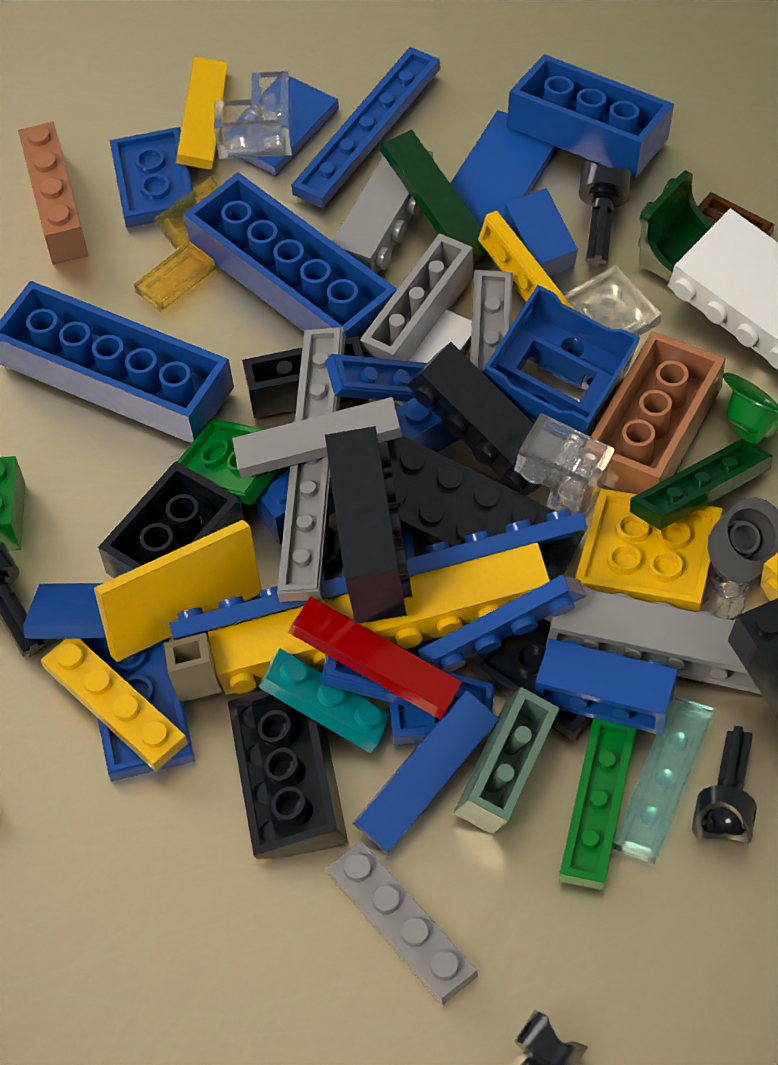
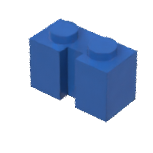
M547 188L505 203L503 219L549 277L574 269L578 249Z

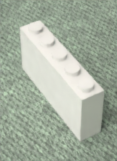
M730 208L675 264L667 287L673 290L678 298L688 301L703 312L711 322L725 328L741 344L751 347L766 358L771 366L778 369V242Z

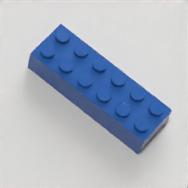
M239 172L183 214L191 246L303 331L343 327L346 338L358 336L360 341L361 337L397 290L385 279Z
M31 280L0 319V365L189 443H192L210 419L214 418L234 388L229 359Z

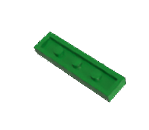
M593 718L560 868L559 882L604 890L637 729Z

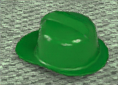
M724 373L723 378L733 390L727 410V419L733 423L736 434L753 445L759 443L762 438H771L778 430V404L766 392L750 381L732 373Z

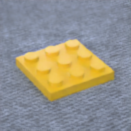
M600 488L575 579L580 580L582 585L594 591L608 594L622 593L636 600L650 603L664 602L678 609L699 612L712 563L707 549L708 536L713 526L721 519L723 508L703 506L666 528L659 530L629 512L631 498L638 494Z

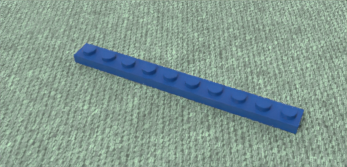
M563 509L547 514V522L531 526L529 519L506 525V533L490 537L489 530L465 536V544L449 547L448 541L435 543L424 547V555L408 558L406 552L409 577L538 542V545L583 534L587 529L583 512L572 515L570 509ZM342 569L343 576L327 580L324 575L323 598L319 601L348 594L344 569ZM278 586L261 590V598L244 602L243 596H238L218 602L220 608L218 610L203 613L202 607L181 611L177 613L178 620L169 622L173 639L178 640L205 632L208 634L212 630L301 607L308 600L280 602L277 595Z

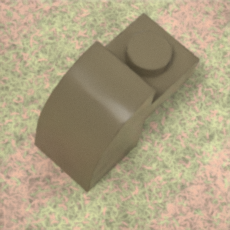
M206 632L178 640L170 638L169 642L164 643L168 674L180 703L223 692L216 674L209 636Z

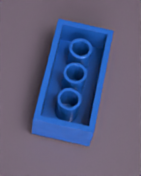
M544 54L509 91L506 127L609 168H630L631 176L636 178L668 140L674 103Z

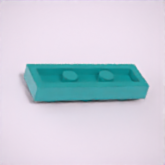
M279 648L272 657L259 688L371 753L380 741L390 713L356 693L322 685L323 673Z

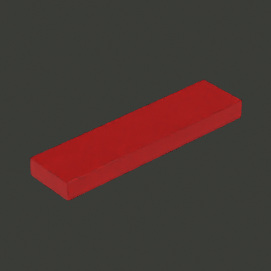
M310 596L288 632L440 720L462 683L363 625L355 624L354 620Z

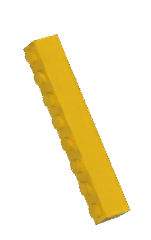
M538 542L411 576L410 583L413 597L404 599L407 616L359 624L403 649L415 647L426 640L444 637L550 581ZM349 594L320 601L354 620ZM304 606L208 632L216 674L225 695L247 693L259 686L272 657L279 648L314 669L323 671L326 654L288 633L292 623Z

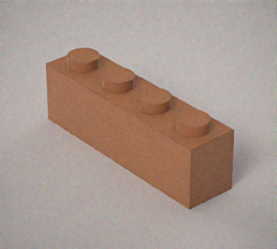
M54 121L19 129L18 132L52 264L89 256Z

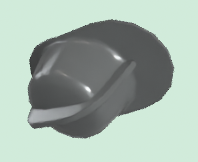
M757 497L743 498L735 503L713 526L708 536L707 549L710 560L718 573L727 580L739 584L751 582L762 573L764 563L778 553V509L767 500Z

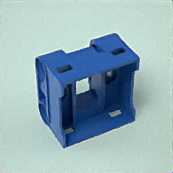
M537 285L487 362L483 374L566 455L565 458L570 459L574 458L579 452L606 400L614 394L629 369L640 338L624 329L612 330L562 304L555 293ZM529 360L558 379L566 381L579 389L586 390V393L579 402L522 372L521 369Z

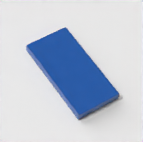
M500 110L496 111L450 183L481 228L486 214L497 210L503 217L506 202L531 193L558 149L554 145L506 127L507 113Z
M82 638L83 643L186 735L188 744L159 770L195 762L184 705L179 702L167 670L164 643L169 642V638L118 662L110 655L106 638ZM98 719L108 775L111 782L154 772L144 760Z

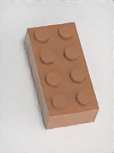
M651 331L584 447L583 476L621 492L639 494L673 476L722 388L726 358Z

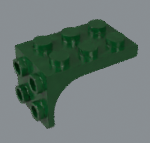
M684 170L676 179L671 178L667 182L662 194L654 202L650 201L646 204L639 219L642 223L641 236L638 241V247H640L639 265L667 281H670L675 264L714 225L701 212L692 194L693 174L687 170Z

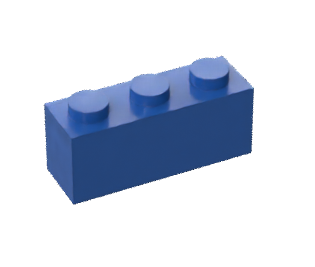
M549 638L535 682V695L554 704L562 711L663 736L675 693L678 669L670 668L659 661L645 662L625 657L622 653L613 650L600 651L583 647L580 643L572 640L559 641Z

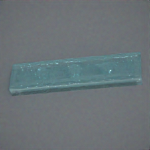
M674 695L663 736L657 734L613 842L614 850L656 864L712 720L714 708Z

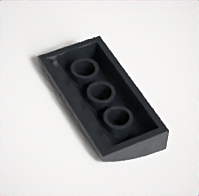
M264 690L227 701L253 856L256 859L286 857L315 852L348 843L326 727Z

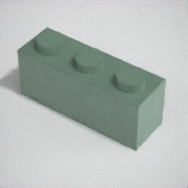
M520 687L504 703L498 716L499 720L495 723L453 814L490 834L496 832L509 821L559 707L523 687Z

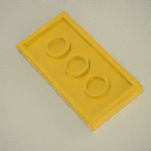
M244 520L238 521L94 587L109 652L116 662L171 637L172 633L169 622L178 620L177 613L197 607H202L203 613L220 609L218 604L220 601L243 596L245 602L260 595L262 590L250 525Z

